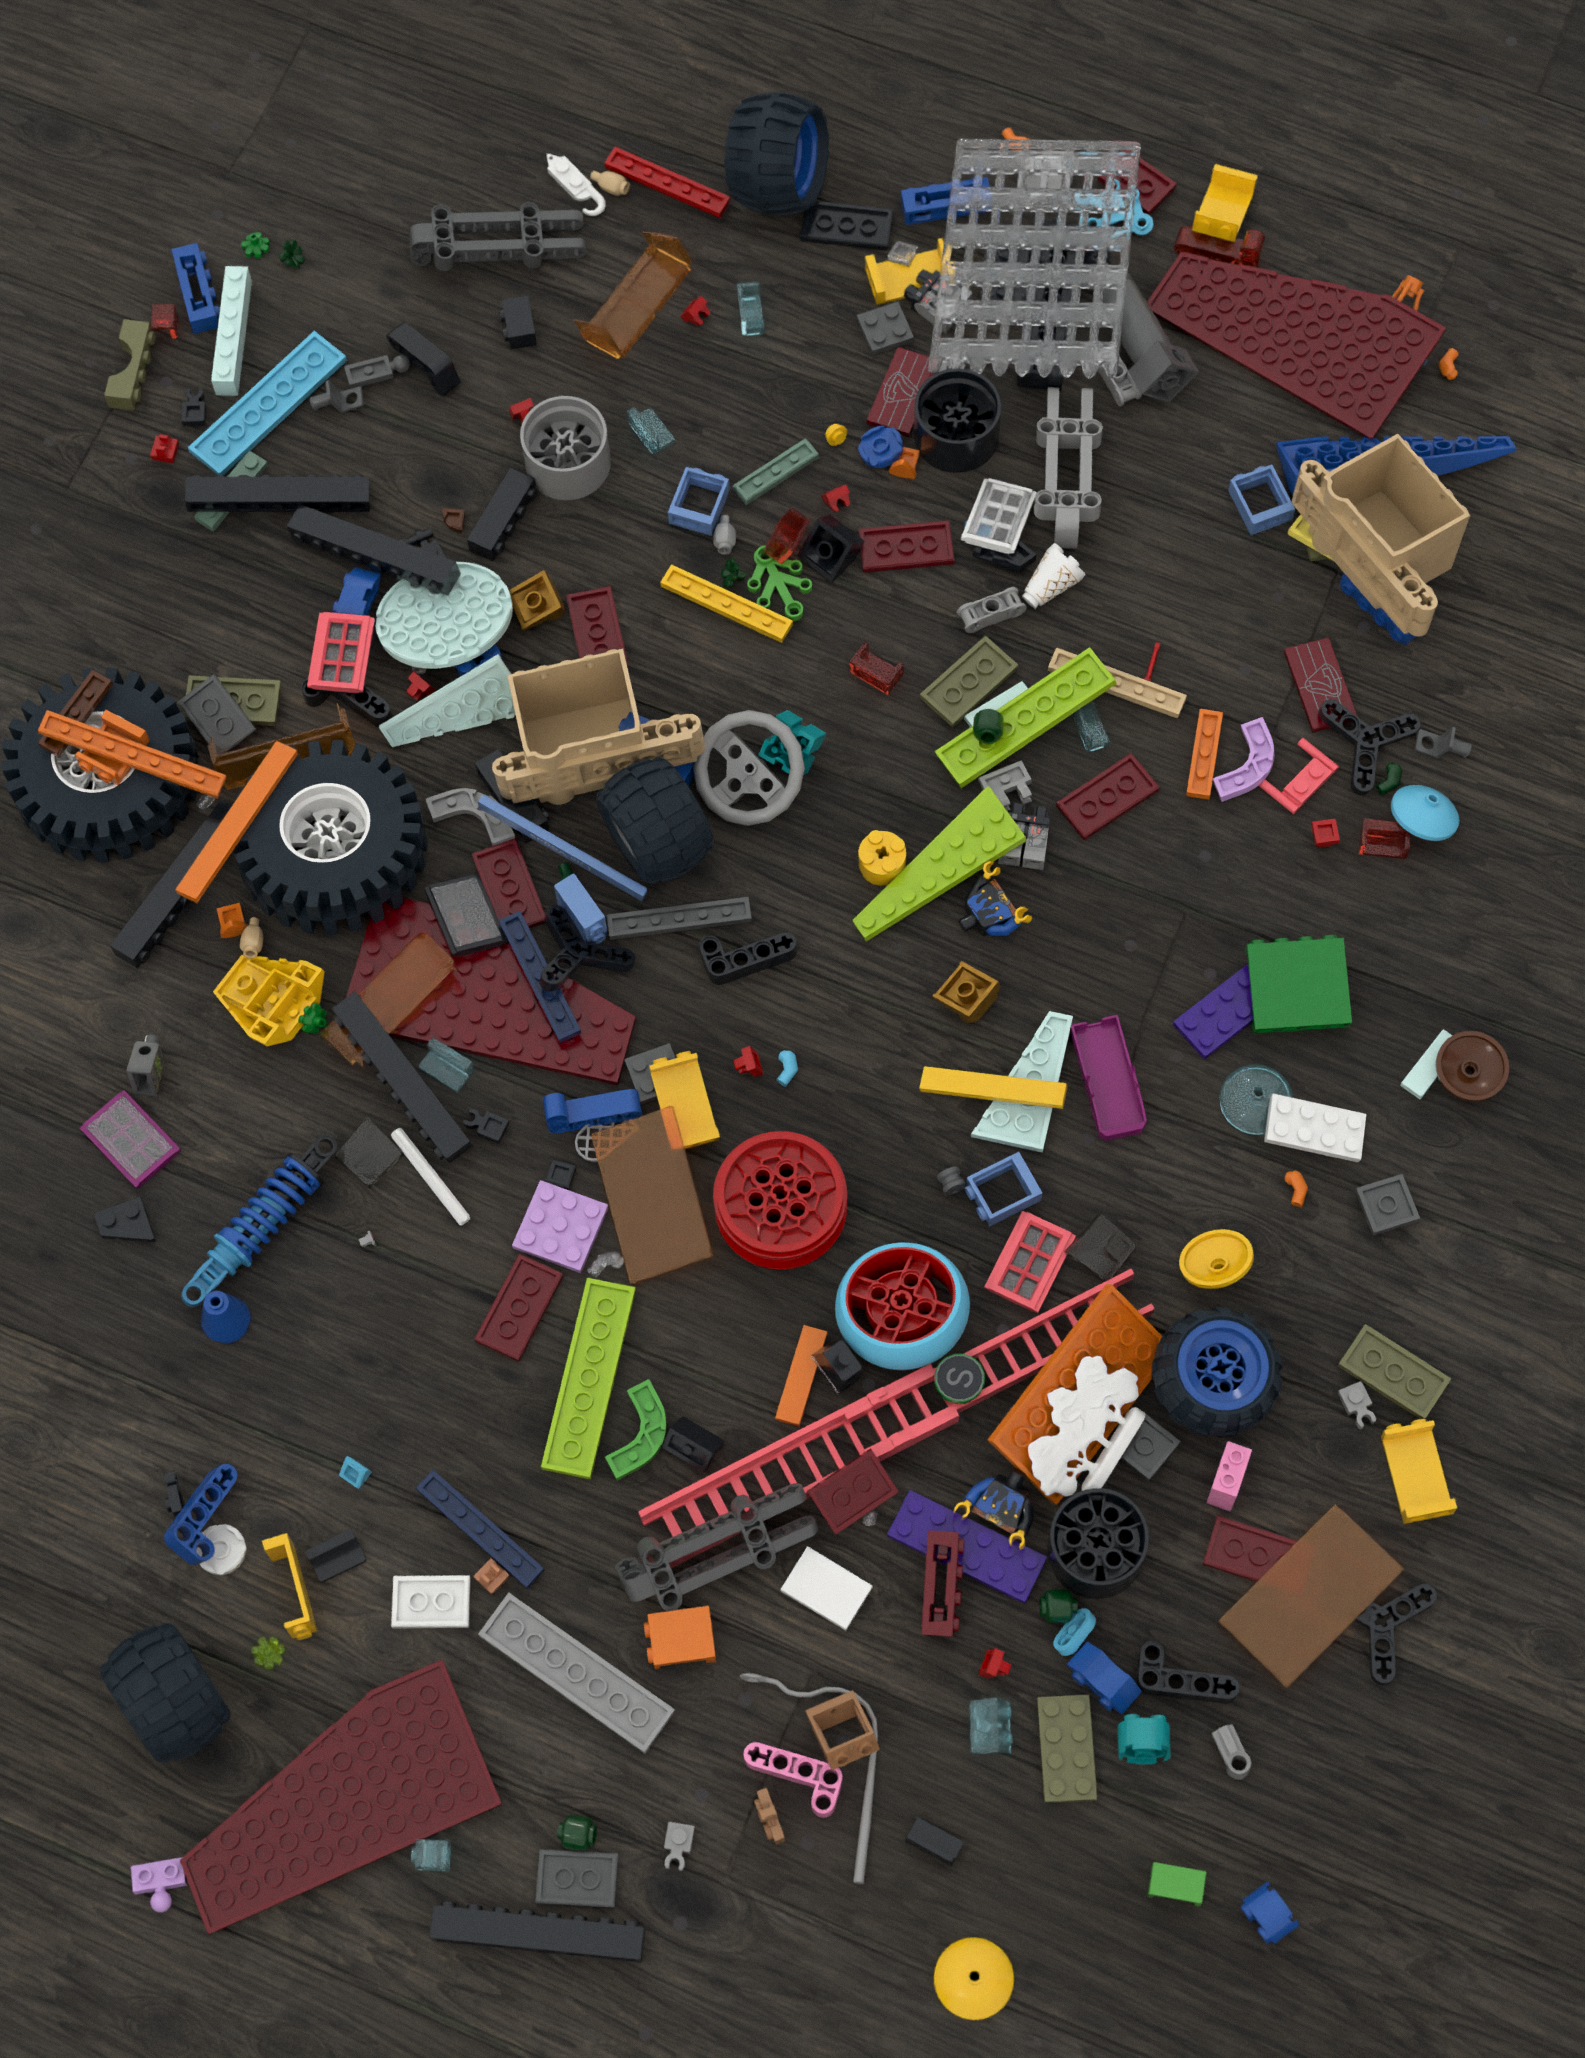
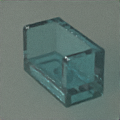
M759 282L737 283L742 336L764 334Z

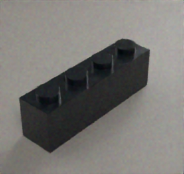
M512 468L509 469L467 539L469 551L491 561H494L497 554L500 555L502 553L508 536L511 537L516 527L515 524L519 518H523L529 501H533L536 496L537 488L533 477Z
M499 749L475 762L477 774L495 800L546 831L549 830V815L544 808L540 809L537 806V798L513 804L512 799H505L500 795L492 770L493 762L503 756ZM516 830L525 844L533 840Z

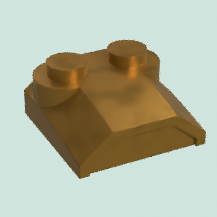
M545 570L509 590L513 609L523 631L546 620H557L564 613L563 601L555 584Z
M961 961L957 969L932 997L957 1013L962 1021L974 1023L994 1003L998 996L1000 984L999 981Z

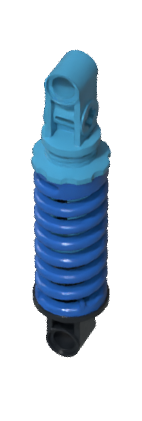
M329 1135L320 1136L301 1158L288 1153L283 1161L284 1168L275 1169V1178H267L265 1181L266 1188L261 1187L257 1189L256 1194L258 1198L251 1197L248 1199L249 1208H240V1217L235 1216L230 1219L231 1227H224L218 1234L214 1235L218 1244L214 1250L208 1251L207 1255L210 1259L198 1269L182 1291V1301L187 1306L195 1307L201 1304L210 1292H213L224 1280L227 1274L234 1276L235 1270L241 1264L250 1267L253 1262L251 1257L252 1251L256 1254H260L262 1251L258 1244L261 1241L264 1244L270 1243V1238L267 1236L269 1232L275 1235L279 1233V1229L275 1226L278 1221L283 1225L287 1224L288 1219L284 1216L286 1211L291 1215H295L297 1212L290 1202L295 1200L299 1205H304L305 1199L299 1192L303 1190L308 1195H312L317 1188L324 1184L317 1173L337 1149V1143L333 1137ZM321 1142L329 1143L331 1152L322 1153L318 1148V1144ZM190 1288H195L200 1292V1298L196 1301H191L187 1298L186 1291Z

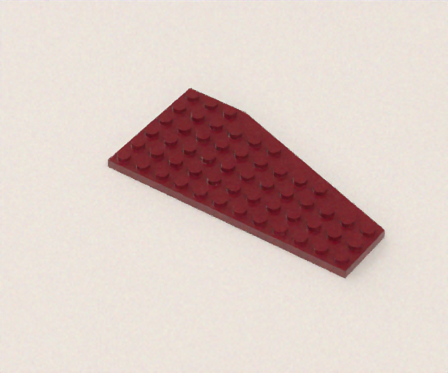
M1184 252L1179 254L1147 301L1158 318L1370 440L1375 438L1446 332V327L1387 294L1378 295L1350 289L1347 286L1314 279L1311 281L1277 274L1276 271L1252 266H1239L1208 259V257Z
M403 898V904L396 910L386 901L383 902L382 907L385 918L381 921L374 923L370 917L346 998L353 992H356L389 1036L608 1084H619L625 1062L624 1059L627 1055L636 1022L634 1015L569 978L560 987V990L581 1029V1034L559 1043L508 942L500 947L460 957H452L431 905ZM454 911L448 912L453 926L466 923L461 915ZM480 926L473 927L479 941L491 938L487 930ZM468 928L456 931L462 945L474 942Z
M443 1659L369 1691L361 1701L334 1725L332 1724L272 1780L268 1781L244 1802L236 1812L209 1836L205 1837L180 1859L208 1935L502 1805Z

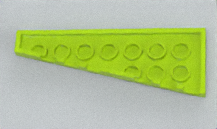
M988 786L852 921L867 942L983 869L986 862H994L1027 841L1026 837Z

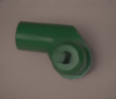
M1389 763L1386 766V770H1388L1386 772L1387 779L1376 785L1380 795H1384L1399 786L1402 769L1399 764Z

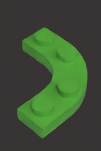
M649 1379L627 1390L641 1420L639 1433L631 1443L605 1456L617 1481L647 1465L657 1455L665 1439L667 1424L664 1407Z

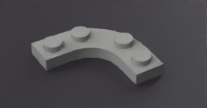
M454 789L426 798L433 822L459 814H469L476 816L483 822L493 846L515 838L511 826L478 808V801L485 794L479 793L475 789ZM490 795L487 796V797L491 798L492 800L498 802V801L495 800L492 796H490Z

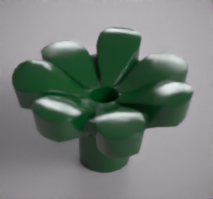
M295 239L290 242L286 241L283 243L284 251L279 254V259L281 262H285L288 267L293 266L294 269H299L300 263L305 261L304 257L299 255L302 253V249L300 246L297 247Z
M730 557L725 564L726 570L723 569L721 571V577H725L723 580V586L732 587L733 581H736V579L744 580L746 576L745 571L739 570L740 565L736 563V559Z

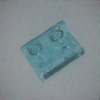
M997 1697L970 1701L971 1753H1011L1013 1737L1010 1732L1012 1711L1009 1701Z

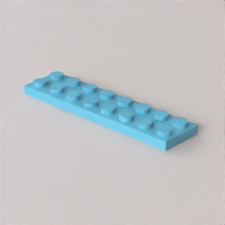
M313 331L188 447L189 452L217 475H225L248 451H251L347 361L346 356L317 332Z

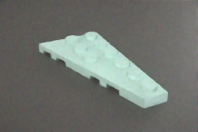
M499 654L379 725V728L390 745L395 747L420 741V738L433 735L436 737L443 735L445 732L461 731L489 724L494 720L502 718H514L516 714L507 677L511 673Z
M1049 1011L1034 1034L1032 1041L1026 1047L1021 1058L1008 1076L1059 1082L1073 1016ZM993 1101L983 1114L977 1127L971 1133V1137L1043 1153L1052 1108Z

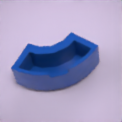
M357 567L350 574L346 573L343 581L344 587L339 601L334 603L333 613L369 616L373 602L378 596L381 573ZM348 624V626L358 629L361 627V625Z
M1086 1642L1067 1663L1068 1667L1074 1672L1071 1677L1081 1686L1085 1684L1100 1698V1704L1108 1711L1114 1709L1123 1714L1142 1692L1131 1676L1115 1665L1102 1650L1089 1642Z

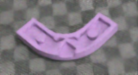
M1263 717L1241 725V730L1250 749L1249 758L1245 764L1232 772L1213 778V783L1221 802L1253 790L1265 780L1272 769L1274 745Z

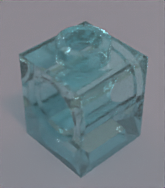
M416 1840V1847L411 1849V1863H415L417 1870L449 1871L450 1842L448 1840Z

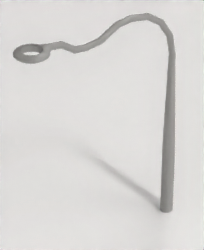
M743 1673L740 1675L742 1680L748 1682L775 1684L786 1694L795 1697H813L825 1692H839L842 1694L850 1692L840 1687H824L812 1692H796L789 1690L776 1679L754 1673ZM855 1693L859 1703L865 1707L872 1721V1729L878 1742L877 1720L869 1704ZM877 1751L870 1754L853 1880L857 1884H864Z

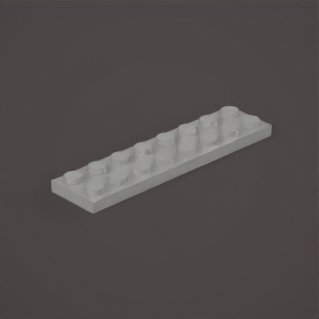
M510 1593L506 1595L478 1633L479 1637L644 1754L675 1712V1709Z

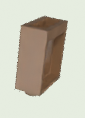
M853 1690L805 1710L811 1728L831 1770L845 1766L850 1762L880 1750L875 1733ZM856 1716L865 1734L830 1749L822 1731Z

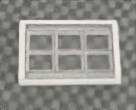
M990 478L984 479L961 540L983 548L1006 554H1014L1037 492L1032 491L1033 489Z

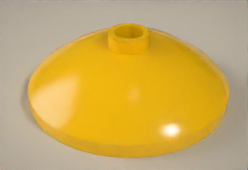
M1212 1230L1195 1237L1184 1247L1180 1255L1179 1265L1184 1278L1189 1283L1201 1288L1216 1289L1229 1286L1245 1276L1252 1266L1254 1253L1251 1243L1242 1234L1232 1230Z
M965 1938L951 1944L939 1957L934 1972V1985L941 2003L951 2013L967 2020H981L995 2015L1006 2005L1013 1990L1014 1974L1007 1955L996 1944L981 1938ZM971 1972L979 1974L980 1978L978 1981L970 1980L969 1975Z

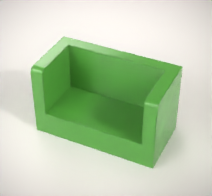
M1153 1862L1147 1897L1159 1896L1195 1903L1194 1906L1200 1907L1203 1899L1206 1871Z

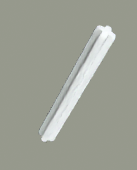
M398 1128L391 1134L392 1139L459 1225L467 1223L470 1220L469 1214L403 1129Z

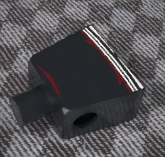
M842 1339L831 1341L811 1355L838 1395L856 1383L860 1378L862 1366Z

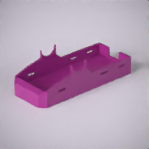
M1118 1015L1102 1018L1101 1022L1088 1025L1086 1022L1072 1024L1070 1035L1098 1137L1109 1141L1141 1134L1146 1127L1147 1119L1139 1089L1140 1084L1136 1078L1135 1066L1131 1064Z

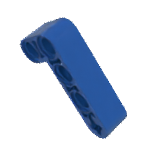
M635 1089L567 1101L561 1093H552L543 1097L546 1123L551 1133L580 1130L590 1124L588 1127L629 1121V1119L634 1120L642 1116L639 1092Z
M222 1464L208 1472L164 1534V1540L168 1547L191 1565L201 1564L211 1559L215 1553L212 1541L200 1531L237 1480L236 1469L230 1464ZM205 1491L209 1493L211 1501L206 1499ZM191 1511L196 1514L197 1521L192 1518ZM177 1530L182 1533L183 1540L178 1538ZM196 1547L201 1549L202 1557L197 1554Z

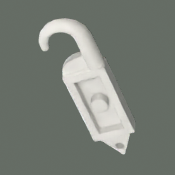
M547 154L548 173L575 201H584L592 198L598 204V207L592 211L584 208L582 210L583 213L589 216L601 214L605 209L606 203L603 196L592 186V183L565 156L561 158Z

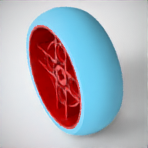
M916 1243L887 1244L862 1255L850 1266L841 1280L835 1304L837 1325L850 1348L866 1361L879 1367L894 1370L920 1368L937 1361L947 1354L962 1336L970 1310L968 1288L957 1267L940 1252ZM931 1277L937 1279L948 1289L952 1297V1305L939 1301L937 1291L930 1282ZM909 1284H916L913 1287H908ZM877 1297H884L881 1300H875ZM854 1307L865 1310L867 1319L875 1330L873 1336L864 1331L855 1321L853 1316ZM923 1312H930V1313L927 1314V1315H922V1314H921V1313H923ZM891 1325H897L895 1328H888Z

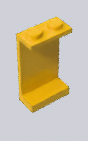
M1215 164L1211 183L1200 210L1195 213L1192 231L1235 242L1253 197L1258 175Z
M942 238L938 239L936 250L915 254L909 265L895 263L890 260L876 263L874 254L865 256V270L877 305L904 299V291L909 284L920 289L922 285L916 282V277L922 269L932 274L937 270L954 284V278L957 277L954 264H950V250L948 246H944ZM909 258L908 260H906V261L904 262V264H905V263L908 264L909 261L911 260V258Z
M690 1051L679 1053L676 1055L677 1058L667 1060V1057L656 1059L653 1061V1065H649L672 1153L720 1139L699 1068L697 1053L691 1054Z
M1418 1419L1412 1421L1411 1425L1408 1426L1393 1424L1386 1427L1387 1430H1384L1381 1435L1404 1524L1452 1515L1457 1509L1455 1498L1450 1499L1432 1433V1429L1435 1426L1434 1420L1426 1422V1419Z
M287 1533L263 1540L264 1550L272 1562L288 1557L304 1616L303 1618L284 1623L285 1629L293 1639H307L312 1636L313 1632L317 1631L295 1545Z

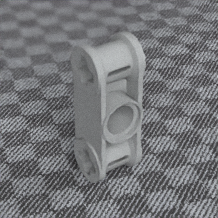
M1110 346L1108 350L1102 353L1091 355L1096 371L1101 375L1118 406H1123L1124 402L1133 398H1141L1139 389L1114 346Z
M1010 587L1002 592L959 607L957 615L962 617L965 623V631L973 633L984 627L1023 614L1027 607L1021 602L1018 596V589Z

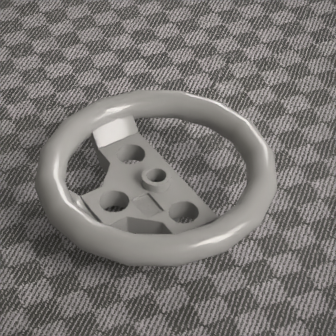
M752 710L728 714L709 727L704 735L705 750L701 755L697 756V761L693 765L697 791L708 809L727 822L746 826L769 822L787 810L801 789L805 770L801 745L791 729L771 714ZM750 724L764 727L780 738L788 751L790 763L786 787L767 767L766 762L760 759L739 736L731 731L732 728ZM738 745L742 753L739 758L734 759L731 755V750L734 746ZM715 748L727 760V775L719 785L712 789L707 767L710 752ZM734 779H739L741 782V788L737 792H733L730 786ZM766 779H771L773 782V788L769 792H765L762 787ZM744 794H759L768 805L763 809L744 811L730 807L739 801Z

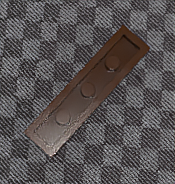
M91 670L60 712V715L85 723L112 687V681ZM44 735L38 742L41 748L57 757H60L69 745Z

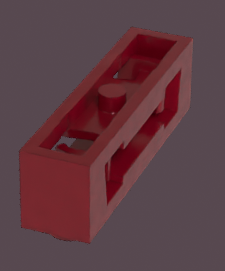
M928 1530L922 1635L954 1637V1632H959L960 1616H955L956 1606L961 1605V1590H957V1580H962L963 1565L958 1563L959 1554H964L965 1542L964 1539L960 1538L959 1532ZM937 1545L939 1546L937 1556L939 1560H948V1548H951V1563H947L945 1605L948 1606L947 1621H944L945 1609L934 1608V1621L931 1622L932 1605H935L938 1563L935 1562V1547Z

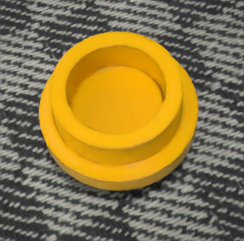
M831 425L825 433L827 442L832 446L843 443L846 439L847 429L843 425Z

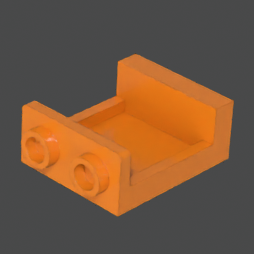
M105 710L102 714L103 724L100 727L101 730L145 746L149 743L150 740L146 730L108 710ZM85 750L83 753L77 751L75 754L79 763L78 766L87 773L92 771L98 774V777L106 783L113 782L119 786L131 769L129 766Z
M709 1606L648 1614V1622H644L645 1637L651 1638L652 1647L647 1648L648 1662L654 1663L655 1670L660 1669V1666L706 1660V1663L716 1662Z

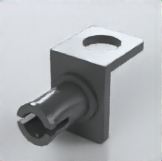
M330 380L326 381V393L310 397V403L314 410L332 405L340 413H344L364 406L363 392L360 386L340 392ZM352 394H357L356 402L347 404L348 397Z
M1451 727L1441 736L1420 729L1417 731L1414 750L1437 759L1448 751L1466 758L1470 754L1472 745L1471 743L1454 738L1455 727ZM1426 737L1432 741V749L1424 748L1422 738Z

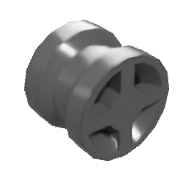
M957 1166L945 1169L936 1176L938 1182L943 1185L942 1191L944 1195L955 1194L966 1187V1182L964 1179H961V1171Z

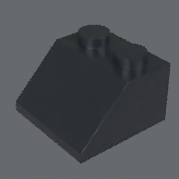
M828 515L816 520L797 556L830 582H833L855 560L865 541L833 516Z

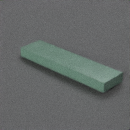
M805 438L734 484L733 490L744 504L747 505L817 460L819 453Z

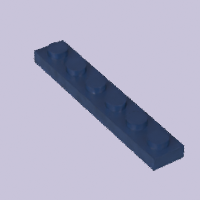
M521 911L498 920L559 1043L581 1034V1029L560 988L550 992L544 990L539 984L541 973L548 964Z
M434 1470L416 1487V1490L526 1589L545 1571L538 1562Z

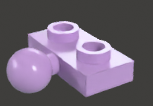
M181 1858L131 1866L133 1893L136 1895L155 1891L150 1903L156 1912H165L171 1906V1896L165 1889L187 1886V1878L180 1863Z

